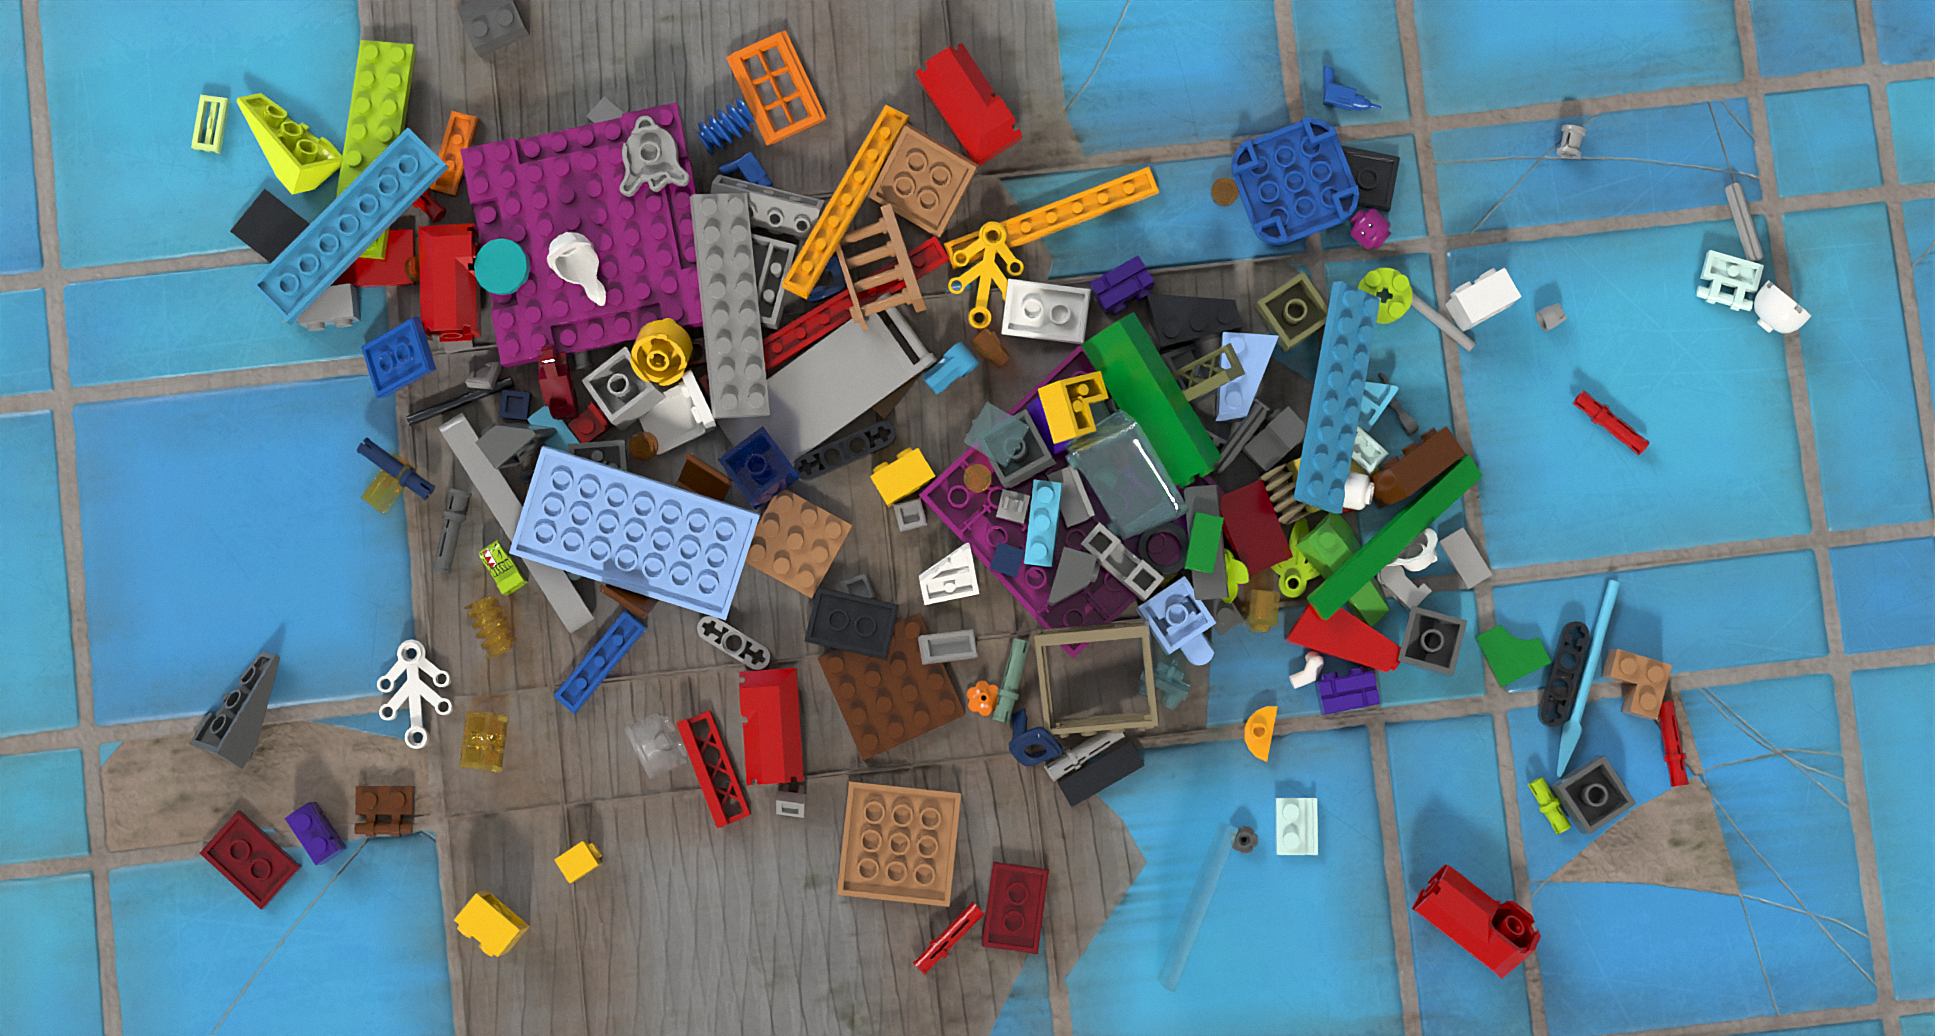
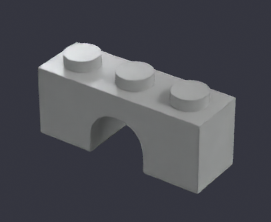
M1100 522L1079 546L1086 553L1097 556L1096 561L1143 602L1164 579L1144 560H1140L1125 548L1121 540Z

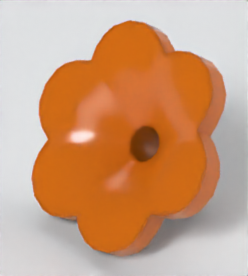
M978 681L975 687H971L967 691L969 709L973 712L978 711L982 716L989 715L997 705L998 695L996 694L998 687L996 685H989L986 681ZM985 695L986 700H981V696Z

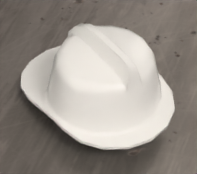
M1426 528L1386 566L1402 565L1406 570L1415 572L1425 569L1432 562H1436L1438 556L1435 551L1438 541L1436 532Z

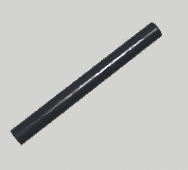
M509 376L498 380L493 390L478 388L407 415V421L412 426L502 390L514 387L513 380Z

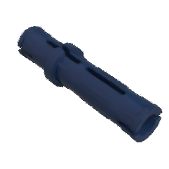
M368 437L363 440L365 444L361 442L358 446L357 452L359 454H362L398 480L401 487H408L422 497L423 500L429 498L428 493L431 495L434 492L436 486L418 475L415 468L412 466L407 467L372 442Z

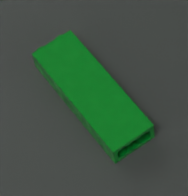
M1134 312L1081 344L1097 372L1101 371L1106 388L1168 490L1178 484L1182 489L1196 480L1194 475L1199 474L1200 477H1203L1216 469L1213 464L1222 459V456Z

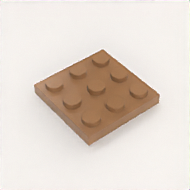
M906 124L868 197L883 206L891 203L895 213L940 238L979 165L915 127Z
M779 486L755 529L745 563L813 599L817 587H820L853 525Z

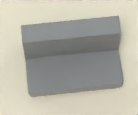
M1074 463L1047 475L1048 481L1063 483L1060 511L1067 528L1094 518V511Z

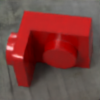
M593 402L588 404L589 408L578 415L579 417L574 418L568 423L581 443L593 442L612 428L608 422L609 419L600 406L597 407Z

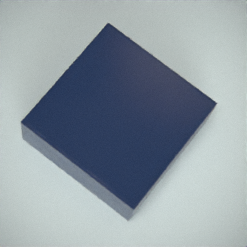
M502 390L499 417L501 419L528 421L532 394L530 392Z
M998 542L990 570L1016 578L1025 551Z

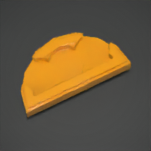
M1266 706L1256 710L1247 719L1244 727V741L1248 750L1256 758L1265 762L1268 759L1278 706Z

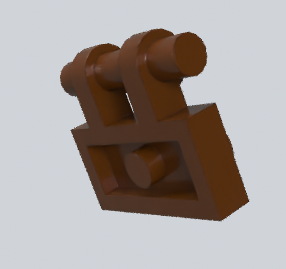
M356 786L355 815H367L366 823H355V834H365L366 837H376L377 834H391L392 837H401L402 834L413 833V823H403V814H414V786ZM378 814H392L391 823H378Z

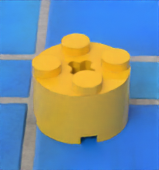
M671 318L656 320L646 324L640 330L631 351V366L636 375L643 381L648 383L653 381L663 386L678 381L686 369L693 350L688 333Z

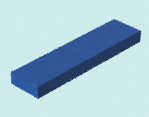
M624 610L553 697L573 714H576L646 631L647 627L627 610Z

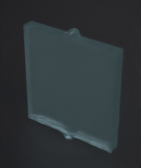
M987 402L978 418L973 419V426L963 442L1006 467L1016 449L1019 450L1021 448L1020 443L1030 426Z

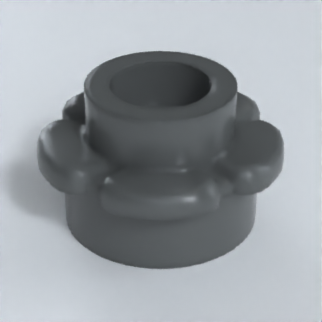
M1237 827L1231 833L1232 840L1230 844L1235 851L1239 850L1242 854H1247L1253 850V847L1257 846L1258 837L1254 834V830L1251 827ZM1246 837V842H1242L1241 838Z

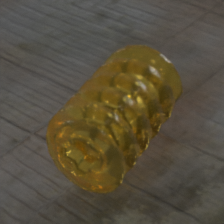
M497 596L485 597L463 608L472 609L467 614L469 620L477 619L471 625L472 629H482L477 633L476 638L478 640L486 639L481 644V649H491L486 654V659H491L512 649L511 645L517 640L516 637L507 638L506 636L512 630V627H502V624L508 618L497 616L503 610V607H493L492 605L498 600Z

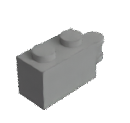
M351 284L329 286L294 322L298 321V324L308 328V331H321L325 329V326L334 324L338 328L352 326V322L360 321L357 288Z

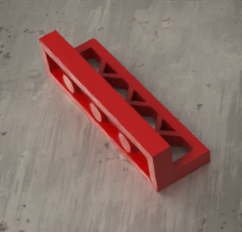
M709 710L692 718L677 722L676 725L716 827L720 828L750 816L751 813L711 711ZM707 718L711 729L707 738L704 739L695 734L692 724ZM712 734L714 736L716 744L710 741ZM698 740L704 742L702 749L700 747ZM708 744L718 748L721 756L717 765L705 760L704 753ZM722 761L724 762L727 770L720 767ZM708 766L715 769L712 775ZM718 770L728 774L731 783L727 792L717 788L714 783ZM732 787H734L737 796L730 794ZM719 793L725 795L723 801H721ZM728 797L739 801L743 810L742 813L728 818L724 808Z

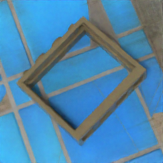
M1149 620L1036 630L1034 638L1044 727L1054 737L1060 736V738L1070 736L1069 733L1081 732L1082 736H1091L1097 734V731L1109 730V733L1116 734L1125 732V728H1137L1138 731H1145V729H1151L1159 725ZM1142 638L1149 712L1055 720L1047 646Z

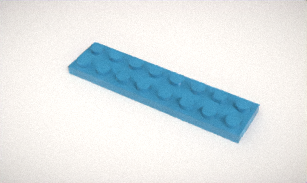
M407 128L250 286L291 325L449 167Z
M1342 281L1333 282L1294 494V500L1333 514H1342L1345 483L1350 471L1380 303L1379 297Z

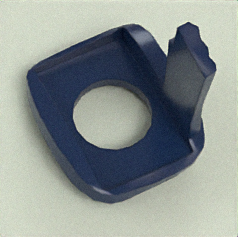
M831 256L825 267L833 275L832 284L826 289L822 285L814 286L807 298L808 301L818 302L837 295L848 288L837 256Z
M1025 708L1012 715L1013 736L1009 742V751L1019 763L1024 766L1037 765L1054 758L1062 752L1061 744L1044 727H1035L1026 731L1028 716L1026 715ZM1039 744L1044 746L1046 750L1032 755L1027 753L1025 748L1028 745Z

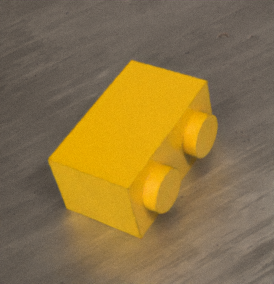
M909 447L897 455L898 460L890 465L884 462L873 469L875 474L871 475L870 478L888 508L936 479L919 448L912 450Z

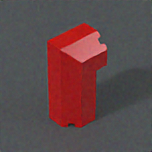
M963 43L958 44V50L950 46L925 62L927 69L924 72L921 68L916 71V79L969 160L981 166L1022 140L1020 129L1014 131L1012 127L1016 123L1013 115L999 95L995 97V91L991 88Z
M475 223L419 226L421 322L427 340L433 341V336H439L440 342H461L473 340V334L476 338L482 337L480 284L475 276L474 269L476 256L481 250V243L475 242V236H479Z
M798 668L740 672L739 677L745 678V682L739 683L741 717H746L748 722L742 723L746 785H755L754 779H757V785L794 782V776H797V782L805 781Z
M1446 864L1432 875L1428 881V887L1426 890L1422 889L1411 907L1413 911L1501 979L1535 951L1541 937L1539 930L1537 929L1534 932L1532 924L1535 922L1533 916L1515 901H1506L1504 904H1500L1501 900L1492 899L1454 868Z

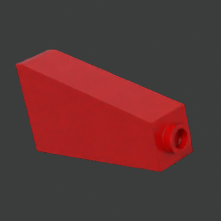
M1309 602L1284 639L1290 644L1317 651L1318 653L1381 673H1387L1390 669L1394 671L1400 664V661H1397L1400 646L1341 607L1330 618L1323 620Z

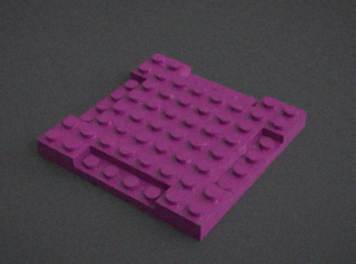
M677 102L624 113L621 118L520 140L510 138L460 149L470 203L474 206L481 248L491 240L501 238L512 240L526 251L530 261L528 279L516 292L507 295L490 292L493 307L491 314L502 366L509 368L537 362V356L542 355L541 347L554 344L557 353L565 352L566 355L634 341L646 324L665 318L673 319L684 330L703 326L690 196L697 194L681 109ZM639 117H651L656 125L667 131L674 138L679 151V164L690 176V181L686 186L668 183L659 192H654L650 189L648 182H644L631 197L624 196L620 192V185L626 172L622 160L623 143H626L632 135L631 132L635 128ZM565 232L579 233L593 243L594 251L599 259L596 276L606 291L604 306H599L588 298L581 284L565 281L549 267L547 262L549 247L558 235H562Z
M1081 344L994 426L1027 409L1026 405L1040 397L1039 388L1060 380L1097 372ZM1132 432L1113 442H1117L1122 447L1135 434ZM1086 437L1071 448L1052 455L1056 461L1055 465L1009 489V491L1030 495L1024 524L996 517L1002 491L1007 489L1001 484L979 440L932 482L919 497L964 544H970L971 552L1020 602L1043 629L1112 623L1138 597L1101 565L1095 583L1090 582L1087 588L1054 606H1048L1047 602L1063 548L1067 547L1085 552L1079 546L1099 522L1121 540L1123 546L1137 558H1139L1137 552L1138 541L1143 532L1154 523L1162 521L1174 522L1183 527L1188 534L1184 488L1181 489L1178 484L1168 490L1142 445L1128 455L1131 460L1126 466L1118 470L1113 468L1117 472V481L1111 490L1099 486L1093 480L1094 474L1100 467L1110 466L1104 457L1105 447L1108 444L1093 449ZM1074 463L1094 511V518L1067 528L1060 511L1054 567L1024 564V553L1016 578L990 570L998 542L1026 551L1034 480L1048 481L1047 475ZM1199 474L1194 475L1196 480L1185 487L1217 484L1208 475L1200 477ZM1218 486L1219 496L1226 494V493ZM1157 533L1149 541V556L1159 565L1172 564L1181 554L1180 541L1171 533ZM1090 642L1062 644L1059 646L1073 659Z

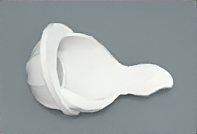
M565 232L562 235H558L549 247V254L547 256L549 267L565 281L581 284L588 298L599 306H604L606 291L596 276L599 259L594 251L593 243L579 233Z

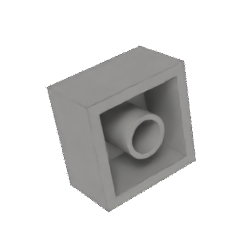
M627 347L622 348L582 380L609 421L622 431L666 398L656 382L650 381L648 383L636 375L631 366V351Z

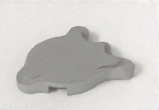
M639 117L635 128L631 132L632 135L626 143H623L622 160L626 172L620 185V192L624 196L631 197L644 182H648L650 189L654 192H659L668 183L686 186L690 181V176L679 164V151L674 138L667 131L656 125L651 117Z

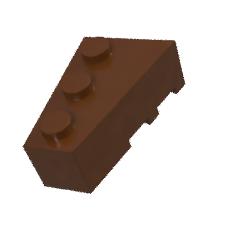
M1447 426L1437 431L1434 427L1420 435L1421 441L1418 443L1414 441L1401 450L1402 454L1398 457L1396 455L1382 464V468L1369 476L1370 482L1374 483L1373 500L1379 509L1409 497L1465 454Z

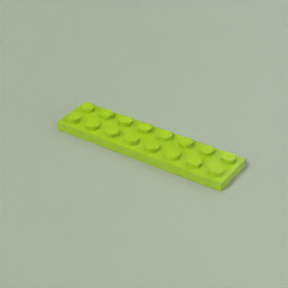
M360 40L336 198L404 131L417 49L414 44ZM390 226L359 257L385 259Z

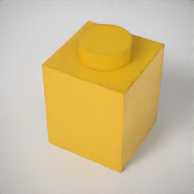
M584 840L554 860L570 884L601 865L602 862L599 858L602 854L594 842L589 843L588 840Z

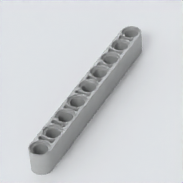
M460 413L438 428L512 542L523 506L501 471L492 466L475 442L480 438L472 426H470L465 415ZM521 557L570 634L595 619L564 570Z

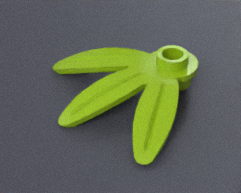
M1306 518L1297 520L1293 527L1289 541L1293 557L1288 559V561L1285 560L1270 567L1280 575L1278 581L1279 589L1288 597L1300 596L1306 589V580L1321 575L1309 561L1305 564L1306 557L1295 546L1309 533ZM1291 578H1295L1298 581L1295 589H1291L1288 586V581Z

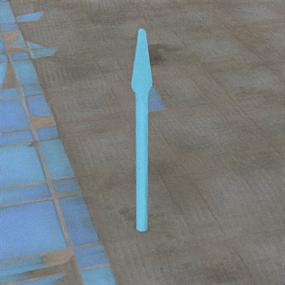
M1609 580L1571 716L1569 721L1562 727L1557 776L1560 778L1563 776L1582 735L1583 729L1580 722L1620 585L1617 581Z

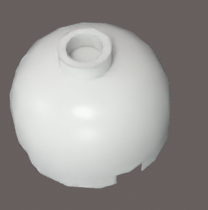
M1769 280L1755 297L1754 311L1760 318L1757 323L1769 333L1773 329L1780 333L1794 332L1802 327L1812 316Z

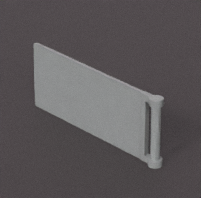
M887 292L883 294L881 297H879L876 301L892 295L890 294V292ZM896 306L885 311L919 357L920 361L915 365L877 313L865 317L869 328L866 331H863L859 322L854 323L853 319H850L766 380L770 409L769 415L715 419L760 484L763 485L793 464L797 458L807 454L937 361L933 353L929 354Z

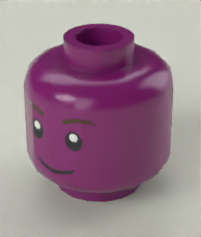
M1374 208L1369 209L1366 213L1361 209L1350 221L1353 224L1350 230L1351 236L1365 249H1372L1373 247L1378 249L1392 234L1389 231L1391 223Z

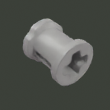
M1563 125L1561 129L1563 137L1560 147L1556 150V154L1569 159H1578L1582 154L1579 151L1582 137L1586 135L1587 130L1577 125Z

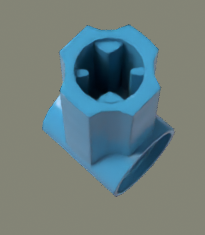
M960 341L944 354L943 359L926 372L922 378L930 389L938 395L956 379L970 373L980 362L968 347Z

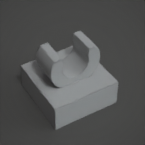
M1003 489L996 517L1024 524L1030 495Z
M785 783L783 790L777 793L776 814L804 818L806 809L804 787L800 785L798 793L788 792L789 784Z

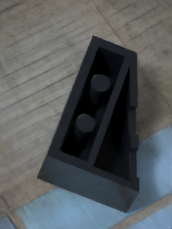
M1147 294L1145 298L1159 352L1222 336L1223 332L1237 333L1242 328L1236 301L1232 299Z

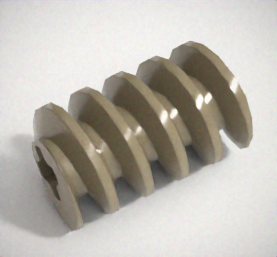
M1289 463L1264 473L1258 479H1262L1263 483L1268 484L1265 488L1267 493H1272L1269 497L1272 504H1277L1274 507L1275 513H1281V516L1278 518L1279 523L1286 525L1311 514V512L1301 511L1307 504L1294 500L1295 492L1292 489L1296 486L1297 481L1288 482L1287 479L1293 472H1283V469Z

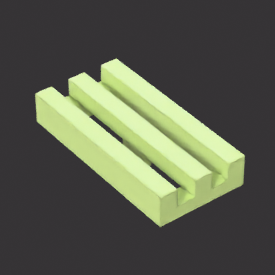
M200 94L191 145L192 149L204 150L205 152L213 151L221 154L230 105L228 98ZM208 102H212L207 122L205 142L203 144L201 143V139L204 128ZM219 103H220V109H219V115H218V120H217V126H216V132H215V137H214V143H213V145H212V139H213V133H214V128H215V122H216V116H217V111H218V105H219Z

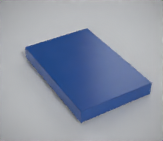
M412 317L361 346L377 399L385 398L437 370L420 317Z

